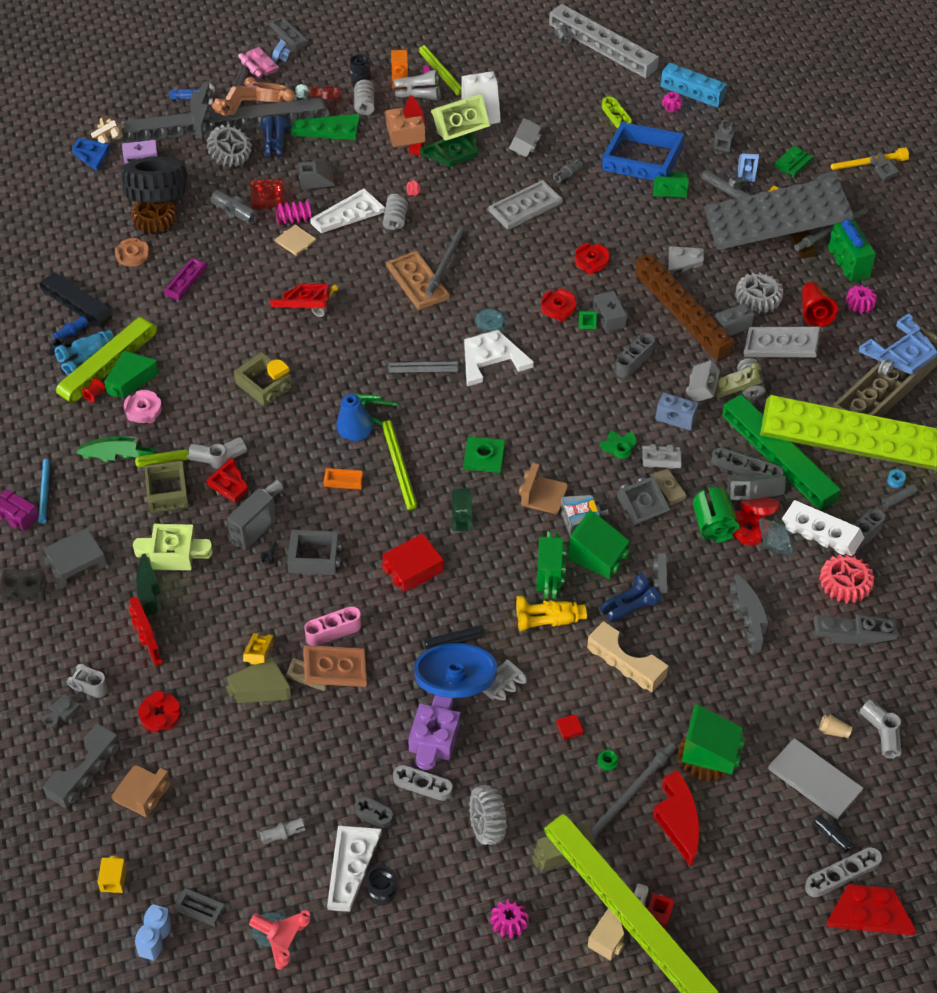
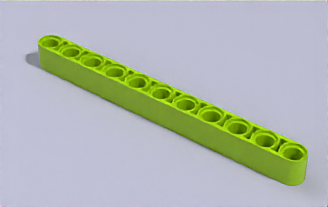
M561 814L544 828L546 835L681 993H719L567 816Z

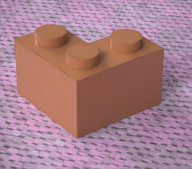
M402 108L386 110V126L393 147L425 142V126L421 116L405 119Z

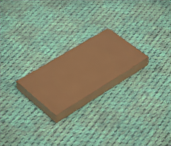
M418 251L386 262V267L418 310L450 299V294L441 282L431 297L425 294L429 287L428 283L435 274Z

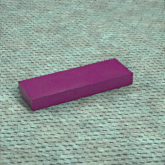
M191 258L166 287L164 295L179 301L206 270L207 263Z

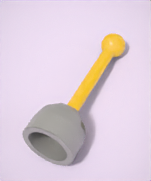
M337 285L331 287L332 290L329 298L338 290ZM327 307L312 308L313 314L318 317L324 316L327 311Z

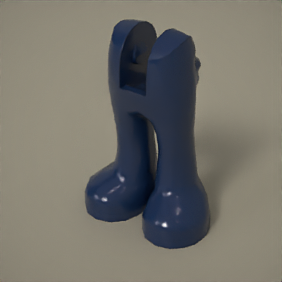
M267 116L261 120L260 124L261 130L265 132V155L271 158V153L277 152V157H281L284 151V133L291 129V122L286 117L277 116L276 138L273 139L275 120L273 116Z
M639 573L634 577L632 588L605 601L600 606V610L603 614L609 613L607 620L615 622L645 606L658 605L661 603V597L656 588H649V582L645 575ZM634 598H637L636 600H634V601H632V602H630V603H626V602H628V601H630V600H632V599H634Z

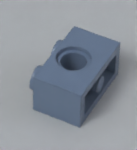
M663 393L657 405L655 420L691 431L697 416L698 403Z

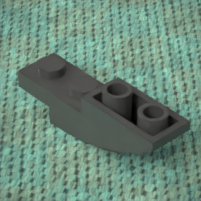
M203 82L200 91L192 92L191 96L192 122L194 130L200 139H203L204 133L207 132L208 121H211L212 117L211 111H209V99H212V89H210L209 82Z
M734 574L733 582L730 583V593L734 594L733 609L737 611L738 619L744 618V625L749 630L747 632L748 644L752 645L753 652L761 651L763 644L762 634L766 633L768 625L766 613L751 586L739 574Z
M818 614L814 617L816 636L831 637L833 643L866 644L898 638L896 621L892 619L857 615L855 619Z

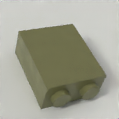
M588 823L576 826L594 847L596 842ZM548 836L538 839L532 859L535 867L540 868L541 873L570 864Z

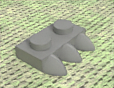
M507 659L497 668L495 682L483 693L492 701L494 699L506 700L504 691L516 692L514 682L526 684V677L521 670Z

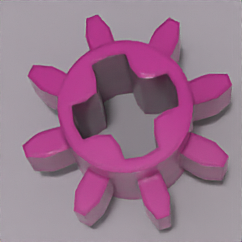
M669 92L667 95H664L662 106H666L668 112L680 110L682 98H679L678 93Z

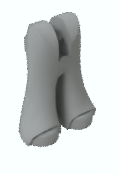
M437 69L422 75L394 80V87L407 86V89L396 90L395 96L399 98L413 96L414 98L440 101L439 86L427 88L414 87L437 85L439 81Z

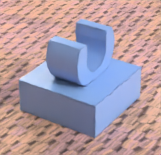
M280 40L273 51L271 59L274 62H277L279 58L286 62L291 52L285 48L286 42Z

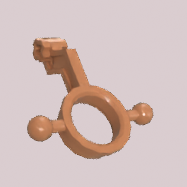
M248 77L244 82L245 86H232L226 99L216 98L211 106L215 113L228 116L236 113L243 100L291 102L295 99V92L285 85L257 82L255 78Z

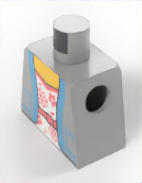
M591 495L561 497L560 509L570 536L589 510L595 512L599 517L608 515L606 503L596 505Z

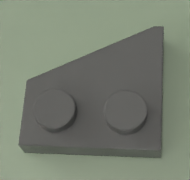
M658 553L655 559H653V571H655L656 576L653 580V587L656 588L660 596H665L667 594L666 553Z

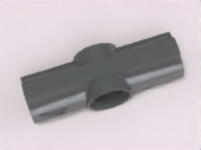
M218 190L213 192L210 198L211 203L222 208L228 217L234 218L236 216L248 224L256 222L258 211L245 205L242 198L238 196L233 198Z

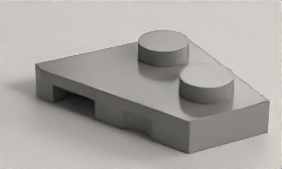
M669 246L668 272L672 275L674 271L679 269L686 271L690 268L703 266L704 249Z

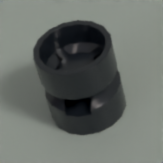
M364 54L353 55L349 61L351 81L355 84L360 80L370 81V58Z
M375 866L367 874L368 896L373 903L387 905L396 896V876L394 871L388 866Z

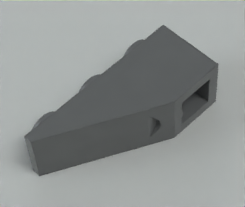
M728 475L727 492L731 500H752L785 495L786 476Z

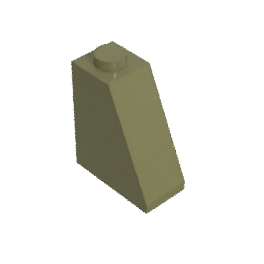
M273 657L265 659L264 663L254 664L227 676V692L230 697L234 696L237 703L291 699L290 687Z

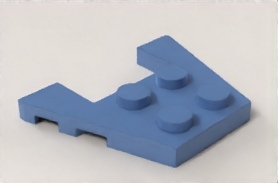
M909 313L897 321L896 326L907 334L899 341L884 349L873 339H870L859 348L860 353L881 362L884 358H887L889 362L893 361V367L911 375L937 357L936 349L929 339L922 335L920 332L921 328L912 321L913 317Z

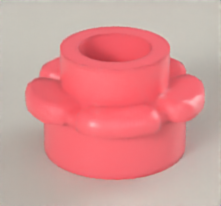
M415 180L407 183L408 195L416 197L420 193V184Z

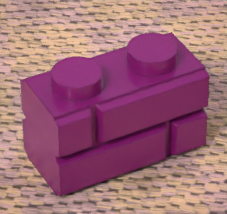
M5 489L0 494V520L5 519L11 527L15 529L18 527L25 531L31 523H34L39 518L37 506L8 489Z

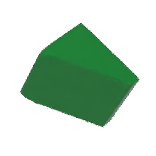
M579 311V329H597V311Z

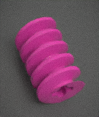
M306 200L305 205L299 201L298 206H296L295 202H292L291 207L286 202L284 208L279 203L278 208H276L278 225H280L281 220H283L284 224H287L289 219L291 224H293L295 218L298 223H300L301 218L305 222H307L308 217L311 219L309 201Z

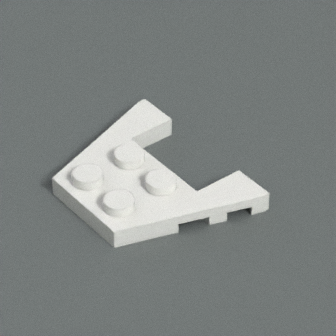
M498 330L464 339L467 386L483 382V376L478 368L512 359L518 372L533 368V361Z

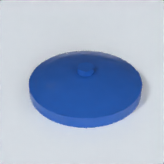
M450 643L430 648L422 653L415 662L414 675L418 685L431 694L447 698H462L479 694L488 689L496 680L497 664L494 657L480 647L463 643Z

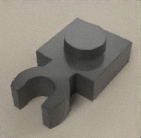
M882 152L877 154L879 159L875 158L874 155L871 156L870 162L876 165L874 170L883 181L898 174L899 171L890 159L884 160Z
M64 694L50 707L52 713L46 714L42 718L43 724L46 725L48 722L53 721L50 724V728L52 731L56 730L61 720L67 723L81 709L80 705Z

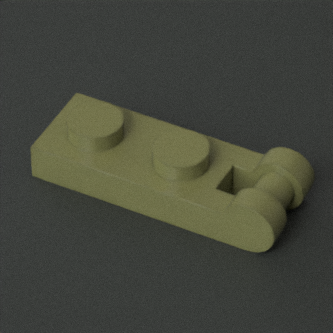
M753 363L749 368L718 378L716 395L721 398L760 384L762 382V376L760 375L762 371L761 364Z

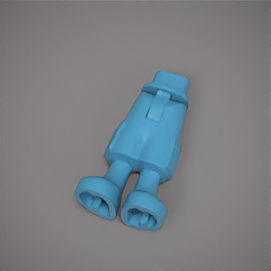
M110 330L106 332L101 331L75 340L70 348L59 345L55 348L58 362H63L72 355L78 354V357L62 364L61 368L67 375H70L80 364H83L112 340L114 335Z

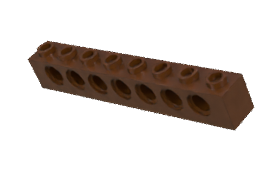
M651 253L636 259L635 275L717 362L731 356L734 340Z

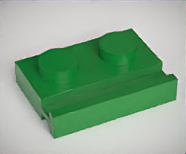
M793 146L775 162L774 167L786 174H792L794 178L813 161L814 156L807 155L808 152Z

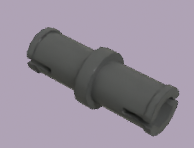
M576 159L569 165H564L560 171L553 174L554 181L557 180L556 183H560L564 179L572 177L576 171L583 168V163Z

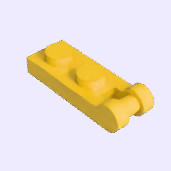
M253 633L244 651L243 661L251 664L264 663L270 648L273 647L274 635L260 636L258 633Z

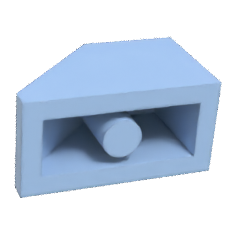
M740 154L738 177H745L749 182H755L759 154Z

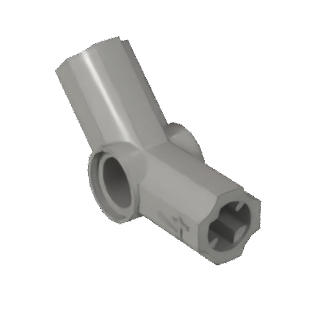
M241 437L224 445L214 444L211 447L191 444L188 458L189 460L211 463L213 468L219 469L230 458L233 459L246 453L247 448Z
M869 699L860 709L859 713L878 729L881 736L882 755L886 758L894 759L901 755L899 729L901 720L898 715L888 713L873 699Z

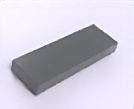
M283 16L270 22V27L294 50L309 45L308 40Z

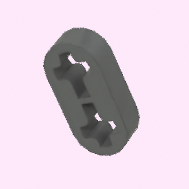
M361 797L356 801L355 813L360 819L381 829L390 827L393 822V814L390 808L368 797ZM368 805V809L361 811V807ZM384 814L387 815V819H386V818H383L382 820L379 819V816L383 817Z

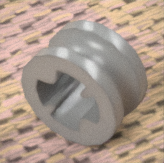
M884 358L879 366L878 373H884V376L887 377L892 370L894 362H889L887 358Z

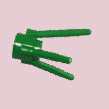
M355 394L361 399L366 409L369 403L389 406L398 405L396 402L376 400L382 399L381 396ZM371 416L372 419H373V422H375V423H377V424H379V425H383V424H382L383 422H381V421H379L378 419H376L375 417Z

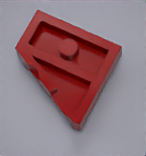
M232 458L206 480L209 487L234 503L239 501L248 492V487Z

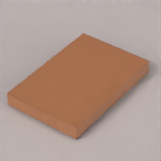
M304 645L305 684L366 687L365 649Z

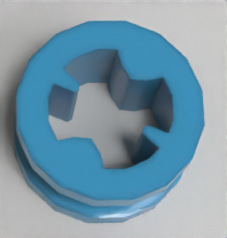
M891 470L887 483L892 488H901L904 485L906 475L901 470Z

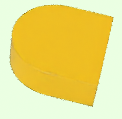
M272 360L267 365V371L273 380H276L287 374L289 367L281 360Z

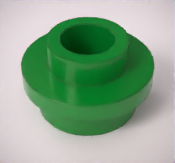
M612 750L601 752L597 759L599 767L606 771L614 770L619 762L618 756Z

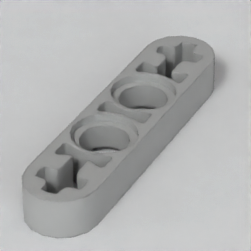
M869 847L810 875L805 884L806 893L812 897H820L877 869L882 860L881 853L877 849ZM868 856H869L870 858H873V857L875 858V861H874V862H873L872 860H868V861H866V860H867V857H868ZM853 863L858 866L859 870L851 872L847 869V865ZM835 872L840 876V880L832 881L828 874ZM812 883H814L815 885L820 884L819 889H817L816 887L812 888Z

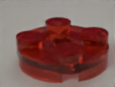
M310 85L309 96L315 98L319 96L323 97V99L341 98V89L329 85H324V88L318 85Z

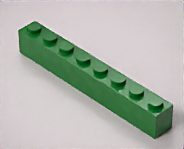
M739 395L724 404L722 416L770 463L780 466L783 469V476H786V479L819 511H823L838 502L841 489L823 471L815 466L813 461L807 458L797 446L790 441L760 436L764 415L749 400Z

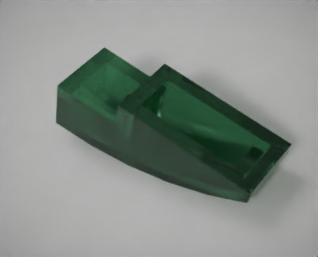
M144 553L138 564L136 587L138 599L145 615L148 616L159 612L154 596L159 595L160 591L148 557Z

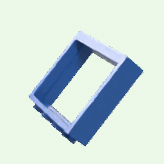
M621 122L602 157V170L653 181L655 176L669 177L684 147V134ZM622 139L671 149L663 166L614 156Z

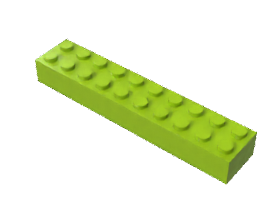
M773 395L766 399L760 436L937 471V428Z

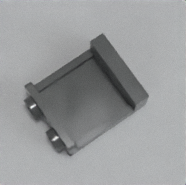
M87 528L44 548L46 554L43 557L48 568H53L54 578L56 581L60 580L63 586L67 585V577L94 564H97L99 569L107 566L104 553Z

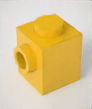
M117 856L101 859L98 885L101 892L123 893L127 872L124 859Z

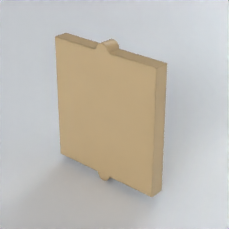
M294 225L287 231H283V234L277 237L275 242L297 256L315 243L316 238L297 225Z

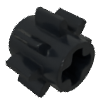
M65 338L54 339L52 343H49L50 356L55 355V348L59 345L70 348L71 343L66 342Z

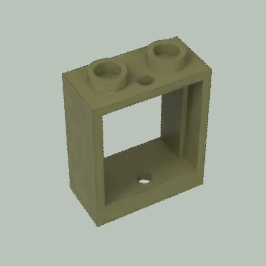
M261 352L234 371L235 383L265 407L281 394L287 392L292 386L291 377L288 373L278 378V380L264 390L251 380L265 369L267 370L268 363L272 361Z
M183 461L144 466L150 513L189 508ZM180 477L181 491L153 495L152 481Z

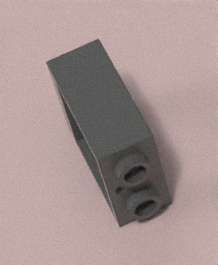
M260 488L227 517L230 540L235 546H240L246 550L276 522L274 498Z
M291 530L287 559L288 572L336 575V567H340L341 561L338 551H342V540H339L338 532ZM300 544L332 545L330 559L298 558Z

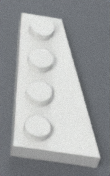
M362 189L311 218V224L320 233L384 213L385 207L365 189Z
M338 826L327 904L328 910L350 912L382 834L381 829Z

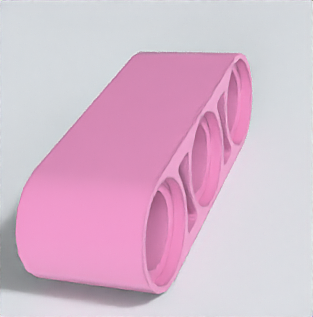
M347 607L308 621L304 627L306 642L309 645L318 646L359 631L361 628V614L358 608Z

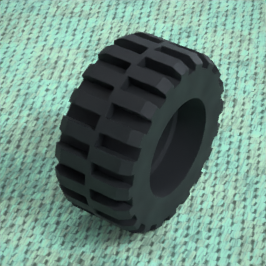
M153 156L139 158L124 164L121 169L123 194L131 201L139 203L167 202L182 197L188 189L186 166L181 160L173 157Z

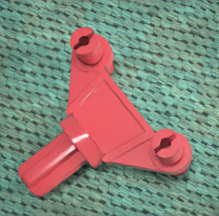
M303 910L297 915L280 921L275 920V922L258 914L252 916L249 925L267 934L266 938L270 940L277 969L282 970L288 965L290 961L288 948L297 930L302 931L308 926L310 913L307 910Z

